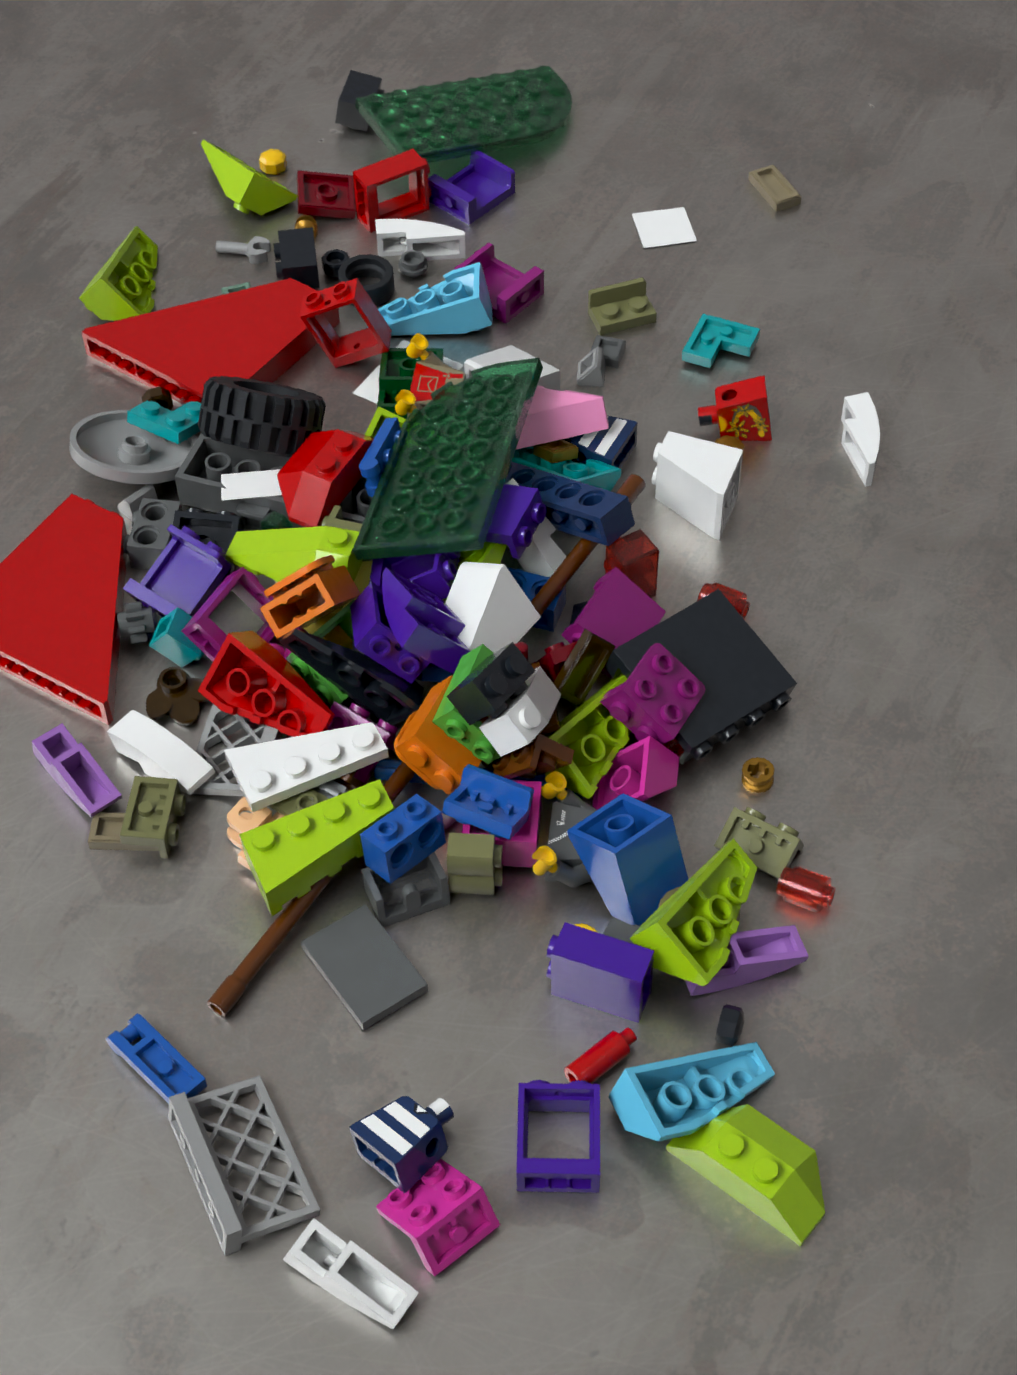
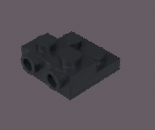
M188 508L186 511L175 510L173 526L180 530L186 526L200 536V542L207 545L211 541L225 552H227L236 532L244 531L245 527L240 516L229 511L210 514L196 508ZM228 561V563H229L232 567H231V569L228 571V573L226 574V576L224 577V579H225L228 575H230L231 573L234 572L235 564H233V563H231V562H229V561Z

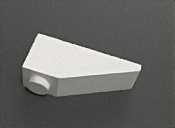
M541 666L535 668L536 671L525 681L528 685L525 691L512 700L508 698L505 701L508 704V708L492 720L488 717L479 727L501 757L530 744L549 723L561 697V693Z

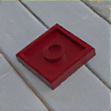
M297 171L298 214L355 219L356 205L352 175Z

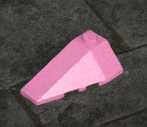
M509 380L472 385V427L480 455L517 450L609 428L604 397L600 395L569 390L559 391L547 389L539 385L517 384L515 381Z

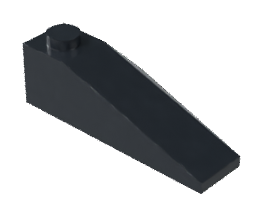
M299 629L292 630L282 636L279 643L360 706L371 712L378 720L382 719L395 725L408 719L413 712L419 709L423 702L424 687L415 680L412 684L363 653Z

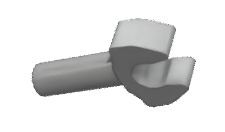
M254 236L249 243L217 241L216 252L246 255L249 258V263L259 264L268 261L267 252H271V244L268 239L261 236Z

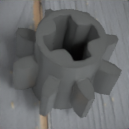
M141 601L124 604L125 611L117 613L121 638L130 637L131 644L147 642V634L155 632L152 608H142Z

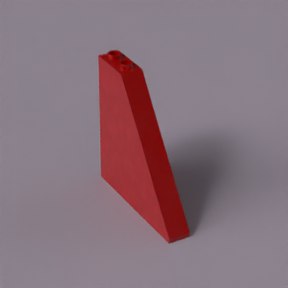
M289 278L88 327L81 331L88 356L150 388L162 387L169 390L172 399L183 405L190 401L201 403L204 384L210 377H239L274 383L311 350L318 342L300 318L303 296L317 290ZM339 308L323 313L333 329L340 324Z
M71 494L0 563V669L110 725L114 719L120 647L117 613L123 611V587L125 586L127 554L124 553V539L127 531L124 518L117 512L108 511L89 499H83L75 494Z

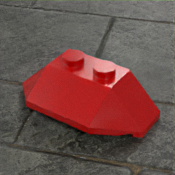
M339 429L311 433L277 473L289 521L304 527L322 526L324 517L330 515L334 505H340L362 477L359 464L374 438L358 432Z

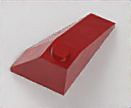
M253 630L228 633L198 689L199 693L221 711L248 718L250 722L258 725L264 724L278 729L280 733L291 737L326 731L335 716L281 653Z

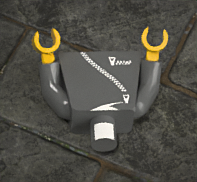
M553 771L545 777V781L548 783L541 787V795L546 799L557 797V802H553L547 846H540L532 854V858L538 860L532 867L534 874L538 876L545 874V881H559L569 887L576 888L592 881L574 848L567 830L597 811V809L583 801L569 788L565 789L567 786L566 778L560 772Z

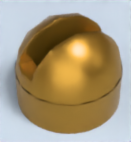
M309 215L300 216L296 220L295 229L313 227L314 238L317 237L318 225L316 220Z

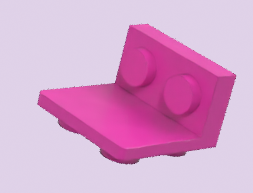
M441 1158L406 1193L396 1188L376 1206L382 1217L411 1238L426 1270L434 1276L438 1275L500 1226L483 1187Z

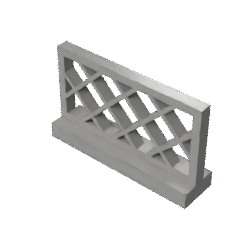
M213 704L196 752L214 768L217 776L203 783L192 794L244 796L239 784H231L229 781L235 777L231 768L222 772L217 766L226 760L224 750L247 746L253 742L258 744L290 738L291 736L280 733L278 729L264 724L253 731L248 725L251 723L250 719L237 714L233 715L236 718L235 721L220 730L217 726L218 721L229 714L221 711ZM244 728L248 734L231 744L227 737ZM223 741L227 748L210 757L207 754L209 748Z
M260 1075L191 1098H187L185 1092L169 1097V1122L225 1256L240 1251L241 1243L320 1216V1207ZM252 1091L256 1092L260 1101L255 1111L235 1104L240 1095ZM212 1105L224 1111L217 1124L201 1118L197 1109ZM230 1113L250 1120L243 1134L223 1127ZM256 1123L273 1130L274 1137L270 1145L249 1137ZM217 1136L238 1143L231 1157L215 1152L213 1144ZM244 1146L265 1154L258 1168L237 1160ZM271 1156L287 1162L290 1169L285 1179L264 1171ZM221 1165L226 1166L224 1172ZM232 1169L253 1177L246 1192L229 1186L227 1179ZM292 1177H294L296 1183L291 1182ZM259 1180L280 1188L273 1203L252 1195ZM287 1190L302 1196L306 1207L292 1211L279 1206ZM235 1199L241 1201L240 1204H239V1206L237 1205V1202H236ZM249 1204L267 1211L265 1220L247 1227L242 1217L246 1205Z

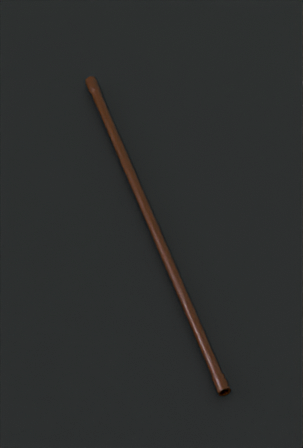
M631 474L616 493L628 496L629 502L632 505L644 490L646 484L640 476ZM581 538L531 600L532 605L540 616L599 543ZM401 762L383 785L392 803L416 774L404 762ZM326 875L310 886L311 891L299 899L295 896L288 903L235 971L223 981L207 1001L208 1007L214 1013L221 1017H225L246 991L247 985L335 875L332 877Z

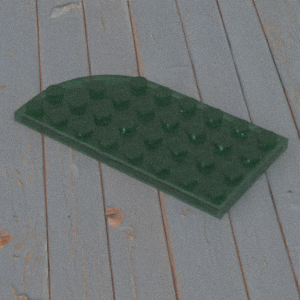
M539 66L534 69H519L510 73H495L479 78L470 77L461 81H446L442 84L422 85L413 89L394 90L393 92L383 94H369L365 97L356 98L355 108L394 156L414 149L428 163L474 155L476 151L487 153L530 145L554 136L555 130L560 127L564 128L568 123L571 113L572 96L565 82L550 66Z
M540 358L502 362L471 371L473 377L456 385H453L451 381L430 394L432 400L421 410L415 408L402 425L399 437H396L392 447L394 450L389 462L385 465L352 551L357 560L483 549L543 370Z

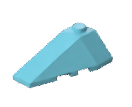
M477 262L452 270L443 275L444 281L430 288L428 284H425L418 288L420 292L407 300L400 297L379 308V312L392 330L391 336L415 335L417 333L422 335L465 334L471 331H480L491 326L492 304L481 263Z
M753 1042L625 1068L608 1098L626 1131L655 1141H663L693 1134L712 1119L770 1081L774 1077L775 1072L758 1043Z

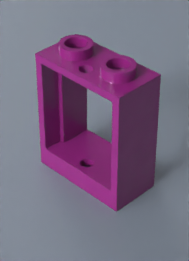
M244 567L228 575L181 630L212 662L227 635L209 616L231 590L264 622L257 634L268 643L274 636L272 629L260 610V607L274 600L273 596L269 598L265 596L263 591L266 589L260 584L258 578Z

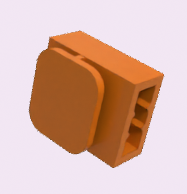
M328 555L309 563L263 591L267 598L272 596L274 600L260 607V610L277 639L294 629L302 630L356 599L361 594L345 565L333 568L332 563L335 562L333 555Z
M452 675L430 689L419 709L408 717L394 741V750L398 758L432 788L443 790L448 795L460 786L463 768L468 764L479 767L482 761L476 758L469 749L457 740L447 736L441 728L432 722L453 677ZM488 716L482 718L480 721L484 723Z

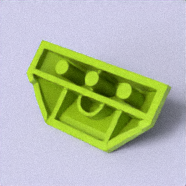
M749 1104L729 1108L693 1134L672 1138L666 1146L668 1152L799 1246L803 1245L825 1216L816 1151Z

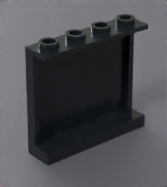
M719 589L614 649L604 667L612 678L623 673L628 679L649 647L655 643H660L704 684L706 689L704 695L675 737L685 750L679 759L681 764L686 763L692 758H695L696 761L704 758L712 751L713 745L719 741L723 744L728 743L738 735L740 728L745 725L749 728L755 726L766 716L765 713L772 708L775 712L781 710L791 701L792 698L789 695L797 684Z

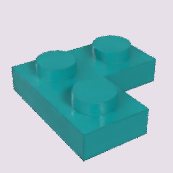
M702 314L682 351V361L711 368L720 349L750 357L759 339L760 329Z
M145 401L128 410L127 422L176 444H180L200 432L198 421L201 403L190 401L174 411H170L161 407L156 402Z

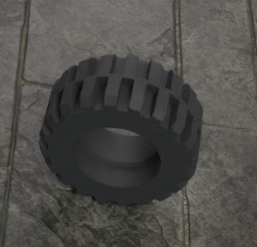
M213 376L204 384L198 427L201 434L205 437H210L212 440L221 441L225 444L262 452L293 455L311 433L322 431L326 404L321 396L291 386L239 377Z

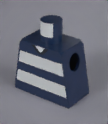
M607 415L608 429L563 440L578 447V458L572 459L573 462L586 464V460L593 459L621 469L637 445L638 422Z
M402 1096L349 1126L358 1156L399 1190L406 1193L447 1152L448 1144L442 1126L454 1118V1113L443 1098H438L424 1109L409 1096Z

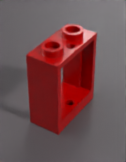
M410 149L353 171L356 216L370 233L376 231L375 219H408L430 210L429 197H431V189L428 185L430 167L427 160L422 158L414 149ZM408 175L409 192L378 203L377 186Z
M358 278L347 282H339L335 286L320 291H313L303 296L300 318L335 368L389 351L392 330ZM353 303L368 328L339 337L323 313Z

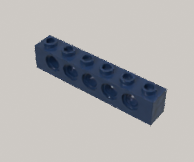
M488 455L483 459L492 482L505 484L513 478L519 486L538 488L542 502L546 506L545 517L557 530L610 546L635 525L628 496L492 455Z

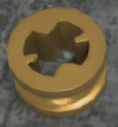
M756 757L747 760L742 767L741 779L745 788L756 793L768 791L774 782V766L765 758ZM758 771L764 773L761 774L758 778L752 776L756 775Z

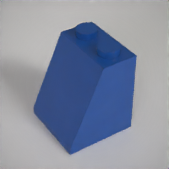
M624 793L567 830L574 848L611 916L630 925L640 926L658 909L660 900L668 891L681 887L688 880L672 815Z

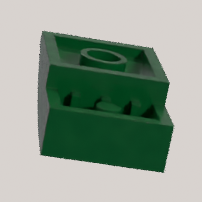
M389 348V351L382 353L377 408L379 406L408 420L407 414L402 416L396 413L395 405L397 402L395 397L402 389L410 391L416 362L421 361L420 357L416 359L410 358L406 353V348ZM443 348L425 349L427 352L432 351L443 361Z

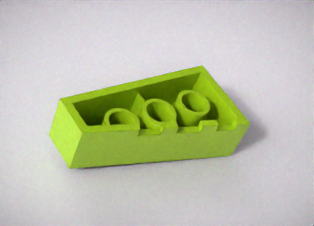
M380 779L239 834L245 858L272 917L283 910L282 905L295 896L299 899L311 891L310 886L326 875L332 877L342 870L341 865L355 856L360 858L364 855L360 834L394 810V806Z

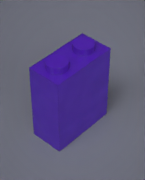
M565 922L559 936H552L546 957L551 958L546 977L551 979V995L639 1023L652 989L654 950Z

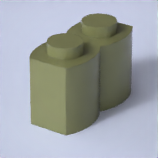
M449 832L447 848L449 893L495 895V886H502L503 846L496 845L495 835Z

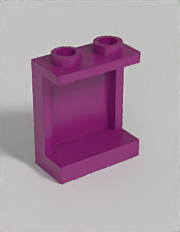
M489 242L453 269L462 268L477 262L481 263L492 304V317L505 324L544 294V270L536 266L525 274L495 258L494 245Z
M615 567L598 579L593 587L595 593L575 622L568 626L561 635L571 644L578 641L584 629H587L615 645L616 649L657 625L666 611ZM603 668L601 673L613 679L608 671Z

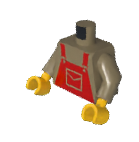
M417 333L410 339V344L406 347V353L410 358L416 359L420 357L421 361L416 362L410 391L402 389L395 397L397 402L395 411L402 416L407 414L408 420L428 430H434V425L461 414L463 409H472V390H466L465 373L445 364L432 351L427 352L425 349L428 347V340L424 335Z

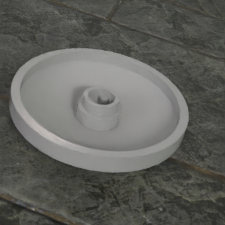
M128 410L106 411L88 416L79 421L71 430L69 451L73 460L81 468L98 477L127 484H157L175 480L176 473L197 440L196 435H193L180 444H176L128 423Z

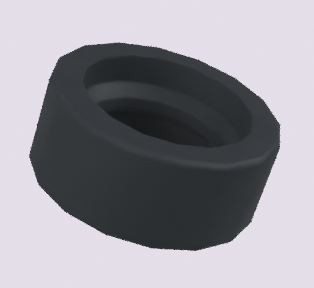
M372 254L357 255L349 258L340 266L338 270L339 282H347L361 277L380 279L379 282L372 285H362L375 306L384 304L392 297L395 291L393 266L383 257Z

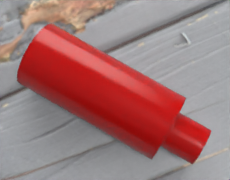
M627 1027L620 1033L611 1031L564 1068V1074L569 1083L577 1080L586 1081L590 1084L594 1083L630 1054L629 1046L637 1040L635 1033Z

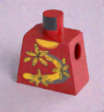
M765 375L719 386L715 389L716 405L698 407L700 426L719 424L720 437L728 435L738 437L741 441H772Z

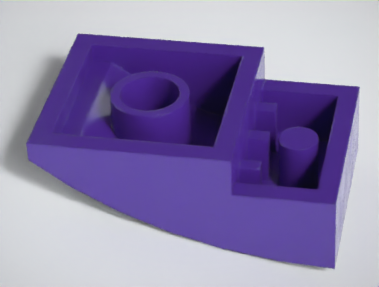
M386 567L382 573L383 604L390 629L403 649L454 675L461 657L470 652L467 646L458 638L466 625L438 595Z

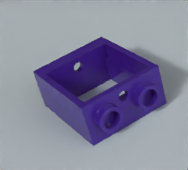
M443 528L374 557L369 583L372 581L382 588V573L387 567L438 595L443 600L448 597L458 571V562L461 557L460 548L454 539H450Z
M371 581L350 606L354 647L412 684L430 662L403 649L390 629L385 614L382 588Z
M544 1080L519 1083L516 1168L518 1192L599 1193L600 1084H590L581 1080L572 1081L569 1084L549 1083ZM529 1111L589 1112V1159L528 1158Z

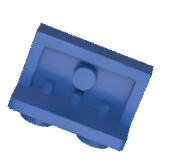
M468 764L463 768L460 786L444 800L442 813L453 817L459 823L470 824L488 831L489 834L495 835V837L510 840L528 821L534 790Z

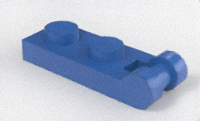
M398 417L385 418L359 464L361 475L367 480L365 488L370 497H378L386 492L385 481L391 470L395 467L402 450L406 447V434L401 430Z
M138 1013L128 1020L129 1025L120 1032L114 1031L106 1038L111 1049L118 1056H121L168 1104L170 1096L185 1092L187 1098H191L207 1087L206 1078ZM138 1037L142 1039L134 1046L131 1044Z

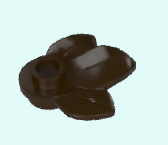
M169 667L163 670L157 680V689L150 693L146 699L148 717L151 720H157L169 715L179 725H192L197 721L200 714L199 702L208 701L207 698L198 692L204 679L190 678L179 667Z

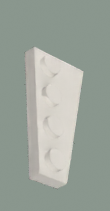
M373 722L224 750L226 760L252 812L389 757L388 748Z

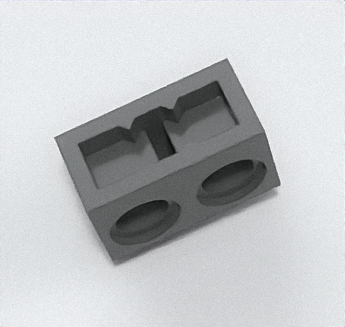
M142 498L139 510L134 511L132 516L130 535L127 534L124 539V553L129 555L131 568L150 570L170 542L171 534L167 531V528L170 524L173 525L175 510L182 511L181 501Z

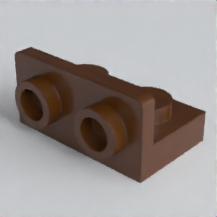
M538 734L530 744L493 761V773L507 779L517 776L532 779L535 776L553 772L555 769L570 765L575 750Z

